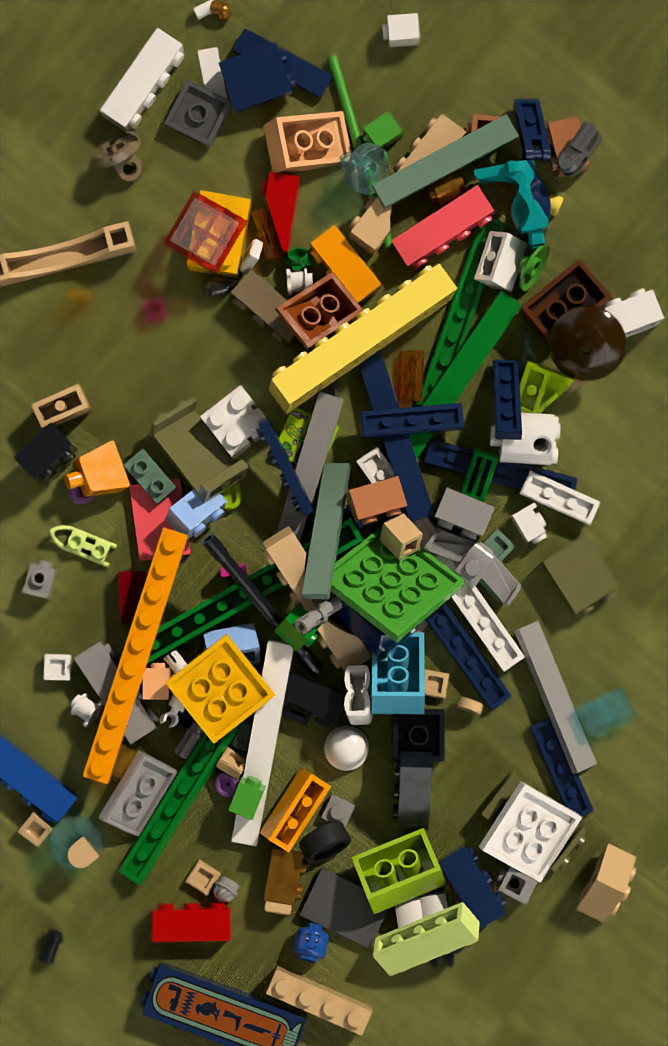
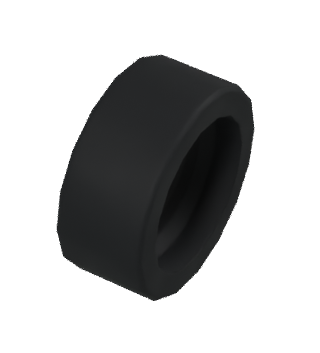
M335 821L324 824L308 833L299 842V847L307 863H319L343 851L351 843V838L343 823Z

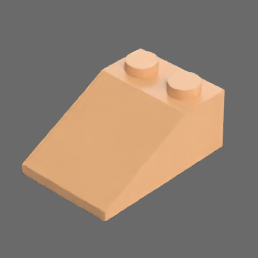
M343 111L276 117L263 125L272 172L281 174L296 173L353 161Z

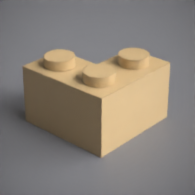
M608 843L597 859L593 875L582 890L576 909L605 923L610 915L614 916L620 906V900L625 901L630 893L631 887L628 886V883L632 881L636 873V868L633 867L636 857Z

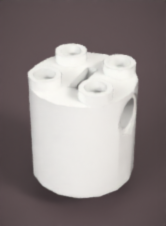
M521 412L522 440L495 439V426H491L490 446L499 447V462L540 465L557 464L558 448H556L555 439L560 438V423H558V417L554 414Z

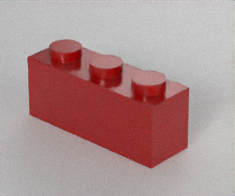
M198 902L184 903V907H174V903H159L158 908H153L152 942L231 941V906H225L223 902H211L210 907H200Z

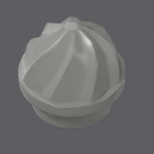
M222 876L219 881L216 880L213 893L217 901L227 903L237 897V890L240 886L231 879Z

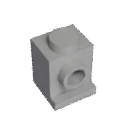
M38 560L37 564L30 563L22 593L51 599L58 572L57 569L52 568L53 563ZM43 574L44 581L37 583L35 580L36 575Z
M510 866L506 870L501 869L495 880V883L499 884L497 890L525 905L538 882ZM517 879L519 882L518 886L511 888L509 885L510 880Z

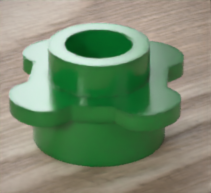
M295 247L288 252V256L284 257V263L289 264L293 271H300L306 268L307 265H312L314 258L308 256V251L305 248Z

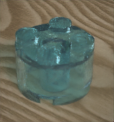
M73 815L62 820L54 827L49 839V848L55 861L62 867L82 869L74 867L68 859V851L72 846L71 841L74 839V835L77 839L84 836L100 855L104 846V833L100 825L93 819L83 815Z

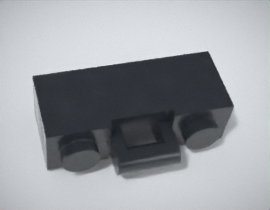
M289 671L284 704L287 705L283 717L304 726L308 725L311 715L316 716V722L325 726H329L330 723L336 724L344 705L346 693ZM293 704L307 709L306 715L292 710Z

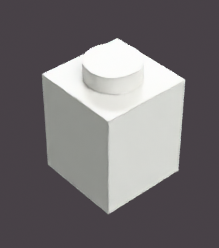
M418 13L387 15V24H382L383 39H388L389 47L419 45Z

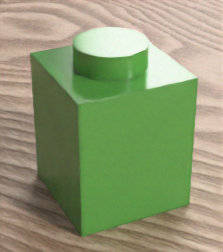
M387 111L363 128L364 136L362 140L369 150L374 149L378 154L401 139L403 131L391 113Z
M252 776L242 777L228 811L253 820L266 786L261 784L262 781Z

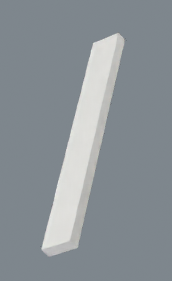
M268 640L262 678L273 690L275 696L255 711L243 775L245 778L247 776L258 778L266 788L253 820L236 814L231 842L257 846L294 650L284 642Z

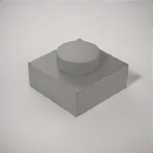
M332 794L321 818L329 822L340 821L345 827L355 805Z

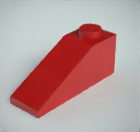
M270 172L269 179L263 180L262 194H266L267 206L282 253L288 256L299 193L300 176Z

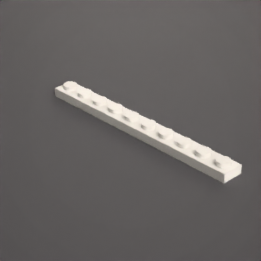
M378 447L356 461L371 484L395 477L391 465ZM405 508L402 509V514L404 513L407 516ZM428 518L412 522L423 533L420 543L421 548L425 546L436 530ZM427 551L465 580L464 587L451 598L503 672L522 660L525 656L476 586L454 571L459 562Z

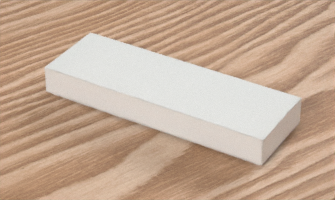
M531 470L519 493L587 525H591L600 501Z

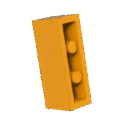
M335 225L310 243L312 251L309 253L318 265L321 262L327 268L326 275L333 272L359 305L381 289L382 284Z
M301 767L259 833L285 851L290 852L331 786Z

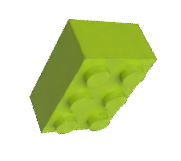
M424 828L351 857L374 914L447 885Z

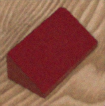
M145 570L118 571L121 623L133 622L146 582Z

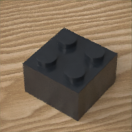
M50 422L13 458L36 482L42 484L44 481L46 483L52 481L58 474L56 470L62 464L65 466L70 464L76 458L75 452L78 449Z
M424 709V714H392V761H400V751L432 752V762H445V709Z

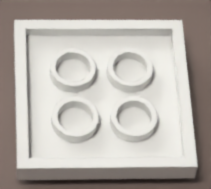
M520 781L482 840L479 848L541 883L582 817Z

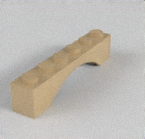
M443 114L437 120L432 118L425 128L426 135L423 139L418 137L409 149L412 153L407 159L402 157L394 169L398 172L464 137L466 131ZM374 196L366 203L364 209L367 211L362 217L357 215L349 226L351 229L349 238L372 256L390 233V214L392 208L391 205L384 209L378 197L375 198Z
M128 221L103 227L87 235L59 244L28 251L0 254V287L136 252L137 249L131 226Z
M288 526L262 542L266 548L262 553L270 565L275 563L280 571L276 575L285 587L289 584L293 590L289 595L295 605H302L308 612L310 607L315 604L312 599H304L302 596L306 552ZM328 618L318 628L320 633L317 639L323 648H330L333 654L329 657L337 669L342 667L344 672H346L348 666H359L372 658L363 642L348 627L342 626Z

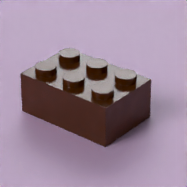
M579 258L522 305L518 312L548 346L551 328L560 315L569 309L583 305L602 308L612 299V295Z

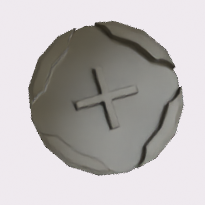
M127 131V136L121 137V135H116L97 148V154L93 155V159L99 168L112 166L119 178L133 181L140 176L142 171L141 163L135 154L142 141L136 132ZM131 161L133 163V170L130 174L125 175L123 166L126 162Z

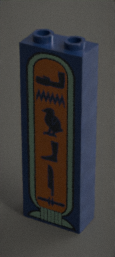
M161 962L159 968L154 966L149 981L153 982L150 992H144L140 1006L144 1007L142 1015L226 1046H297L307 1020L306 1014L165 962Z

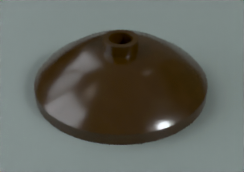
M583 305L567 310L554 322L549 334L548 348L554 364L565 375L580 381H595L610 375L621 364L626 351V335L619 320L609 311L597 306ZM586 345L589 346L591 350L589 352L582 351L581 347Z

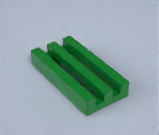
M475 447L460 493L484 503L499 455L491 454L489 451H481ZM479 456L482 457L471 493L469 494L466 493L477 457ZM487 459L492 462L479 497L476 496V492Z

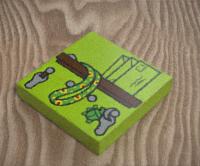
M297 408L290 412L279 437L290 461L296 464L298 463L312 417L311 414ZM336 425V429H335V432H334V435H333V438H332V442H331L329 451H330L331 446H332V444H333V442H334V439H335V437H336V435H337V432H338V430H339V428H340V427L337 426V425Z

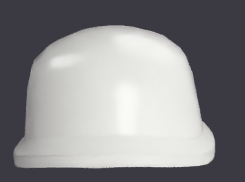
M340 726L328 734L324 744V752L332 766L340 770L349 771L358 768L364 763L368 756L369 744L364 733L358 728Z

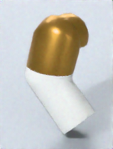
M209 0L193 8L198 20L211 13L218 14L222 21L229 19L232 15L229 10V4L218 0Z

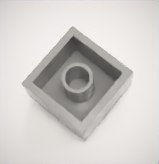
M446 488L433 520L437 521L436 526L447 531L454 528L461 531L460 536L474 541L476 538L480 539L483 537L495 507Z

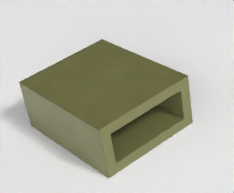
M587 535L582 536L541 562V565L572 614L579 612L582 616L594 609L592 604L597 600L601 599L602 602H605L616 595L614 590L619 585Z

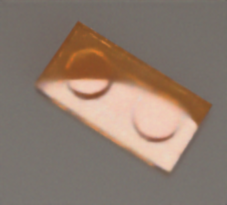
M399 351L397 402H422L424 351Z

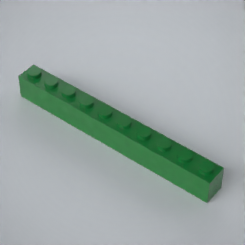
M351 518L342 522L336 557L363 541ZM311 541L302 545L306 552L305 572ZM275 563L273 565L269 564L248 576L265 598L284 587L276 575L280 570ZM235 583L160 626L147 665L254 604Z

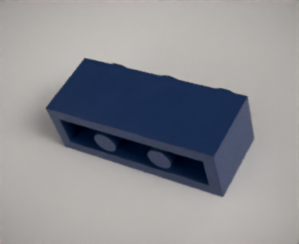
M462 844L437 860L462 902L480 922V930L506 914L503 907L507 903L499 891L494 894L489 886L493 881L485 869L480 871L475 862L479 861V858L472 847L467 849Z

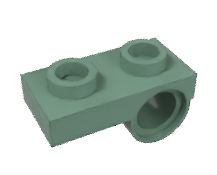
M144 449L140 450L124 464L125 468L156 504L176 488Z

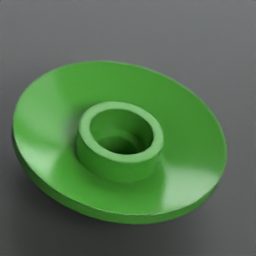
M542 244L530 256L526 254L520 261L519 268L522 269L520 276L521 290L527 291L541 275L549 257L550 248L548 245Z

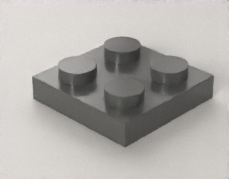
M187 79L164 124L166 127L210 148L232 107V102Z

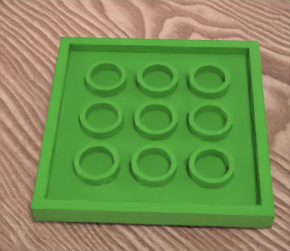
M381 526L335 563L331 592L397 643L464 587L465 580L421 547H419L418 551L398 560L380 541Z

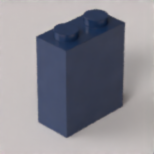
M274 42L218 63L236 113L250 110L295 93L293 87L297 86L293 72H287L285 62H288V57L284 47L279 48V45Z

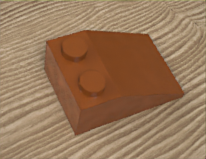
M331 272L276 307L275 311L308 350L314 347L322 338H332L336 334L335 330L344 323L348 322L350 325L357 320L356 316L363 309L335 274Z

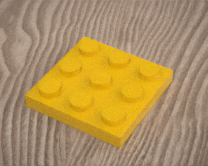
M227 633L165 681V684L213 744L275 696L273 690Z

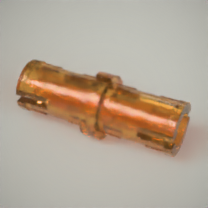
M266 208L251 212L257 230L256 239L263 242L262 250L265 255V261L269 262L279 259L281 255L279 254L274 237L276 232L275 229L271 228ZM262 225L265 227L270 245L267 244Z

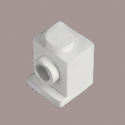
M535 502L511 516L525 543L532 540L533 544H536L547 537L546 531L543 528L546 526L545 520L539 512L535 514L533 511L537 507Z

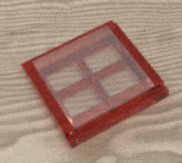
M193 191L163 245L217 275L247 224V220Z

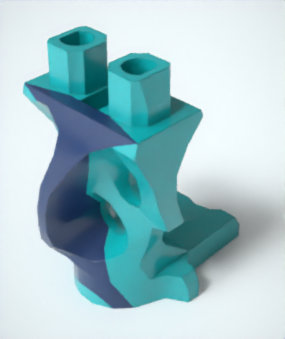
M507 161L505 164L474 170V176L480 184L502 181L516 186L518 192L511 207V217L521 240L527 239L529 251H534L542 244H545L544 235H546L551 203L546 185L536 173L534 161Z

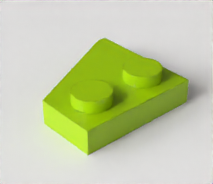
M527 362L520 383L521 412L542 413L575 381V378L538 363Z

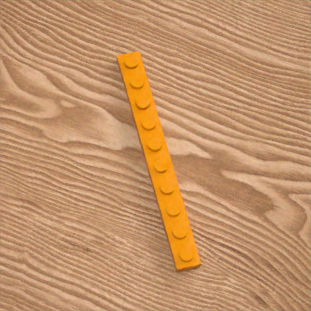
M164 527L162 529L83 777L109 784L189 537L186 534Z

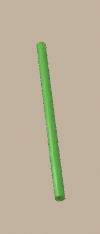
M337 55L328 57L327 60L369 199L372 196L377 198L372 188V185L375 184L339 61ZM390 233L383 242L384 250L394 247Z

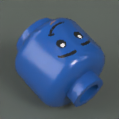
M307 923V927L297 929L293 944V951L298 955L297 959L318 963V960L326 956L329 935L322 931L323 926Z

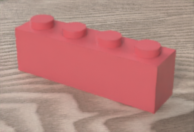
M476 185L391 241L408 269L412 267L418 269L428 262L427 257L434 253L438 256L449 249L448 244L455 239L460 242L471 234L469 230L477 225L481 228L493 220L491 216L495 213L479 186Z

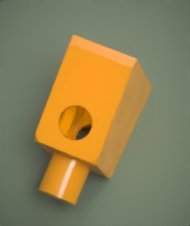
M114 440L79 457L72 463L75 472L64 475L67 488L73 489L80 486L85 497L118 493L130 486Z

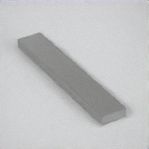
M322 392L318 394L295 470L311 504L314 501L344 402L342 398ZM289 489L276 533L289 526L301 543L309 514L304 516L301 510L296 511L291 501V497L294 495L291 489Z
M539 621L514 630L572 773H579L596 765V760Z

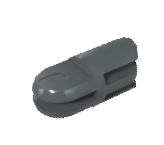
M591 122L583 123L558 160V168L565 176L577 175L603 140L594 124Z

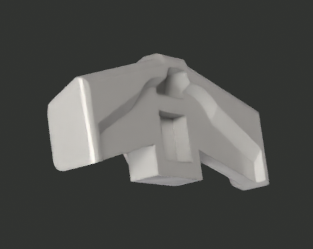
M437 527L423 547L427 551L459 562L454 571L474 585H477L482 578L507 607H509L521 589L520 583L493 554V550L482 542L478 543Z

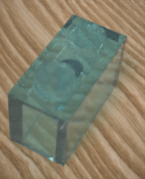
M618 687L574 708L586 736H594L595 739L609 733L607 729L617 725L618 728L632 723L631 718L636 716L623 687Z

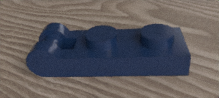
M515 99L513 110L522 147V159L532 161L533 159H540L541 162L550 161L551 149L539 99ZM532 145H538L539 149H533Z

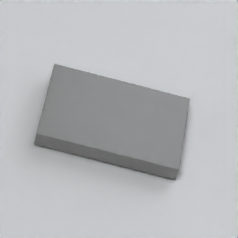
M139 750L98 818L131 835L139 837L178 771Z

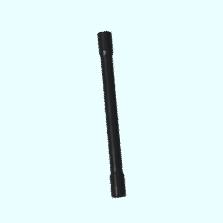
M214 533L208 535L202 541L203 546L222 565L270 625L276 629L283 621L281 616L234 561ZM305 645L297 652L293 650L299 662L311 676L318 674L322 670L323 665Z

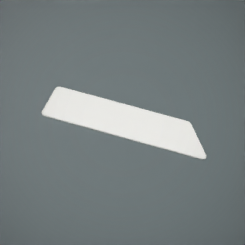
M213 47L199 50L198 56L204 87L227 99L223 75L218 64L220 62L218 48Z

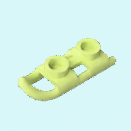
M67 525L56 526L49 531L51 539L61 549L104 567H109L110 563L105 562L110 547L116 549L117 544ZM56 531H72L67 545H64L56 538ZM86 538L96 541L95 544L86 542ZM82 548L90 550L91 554L88 555L81 552Z

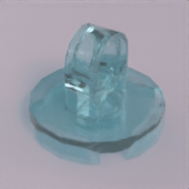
M369 142L361 144L354 152H348L340 156L341 171L346 173L347 183L353 191L365 195L375 192L372 185L382 179L383 173L386 175L388 173V154L379 145Z

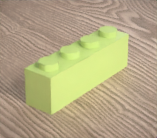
M461 902L376 937L373 957L392 976L477 942L480 922L467 906Z

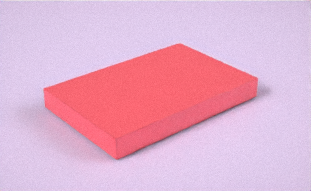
M180 478L170 479L176 488L158 504L140 484L130 485L140 561L153 560L163 527L176 531L165 518L169 508L183 498ZM189 539L187 540L183 555L191 554Z

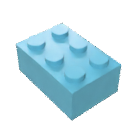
M414 632L378 656L372 652V714H424V632Z

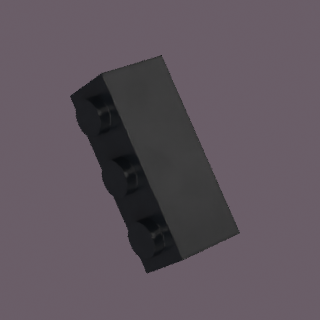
M400 751V762H395L394 777H399V783H394L393 798H398V803H393L392 819H397V830H419L421 828L429 830L432 752Z

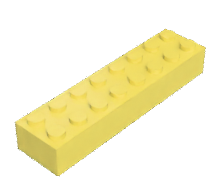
M440 264L433 268L431 265L427 266L419 272V277L415 281L411 282L410 279L405 281L397 288L399 291L393 296L390 294L383 296L377 301L378 305L370 311L369 308H366L356 316L357 320L350 325L346 322L335 330L336 334L332 338H322L314 345L315 349L308 354L304 351L293 359L294 363L288 368L282 366L272 374L273 378L270 380L269 391L283 411L288 414L450 302L457 287Z

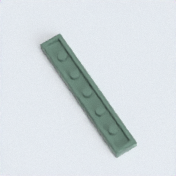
M507 114L380 180L373 184L372 188L385 209L514 141L519 136Z
M325 463L323 468L302 590L304 599L330 598L351 470L349 463Z

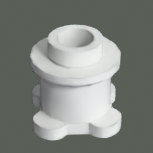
M304 268V271L290 272V269H286L288 295H292V292H301L313 284L312 273H307V268Z
M84 693L82 696L78 694L70 704L72 708L71 715H77L82 718L85 728L98 718L104 705L102 701H99L97 704L88 698L87 693Z

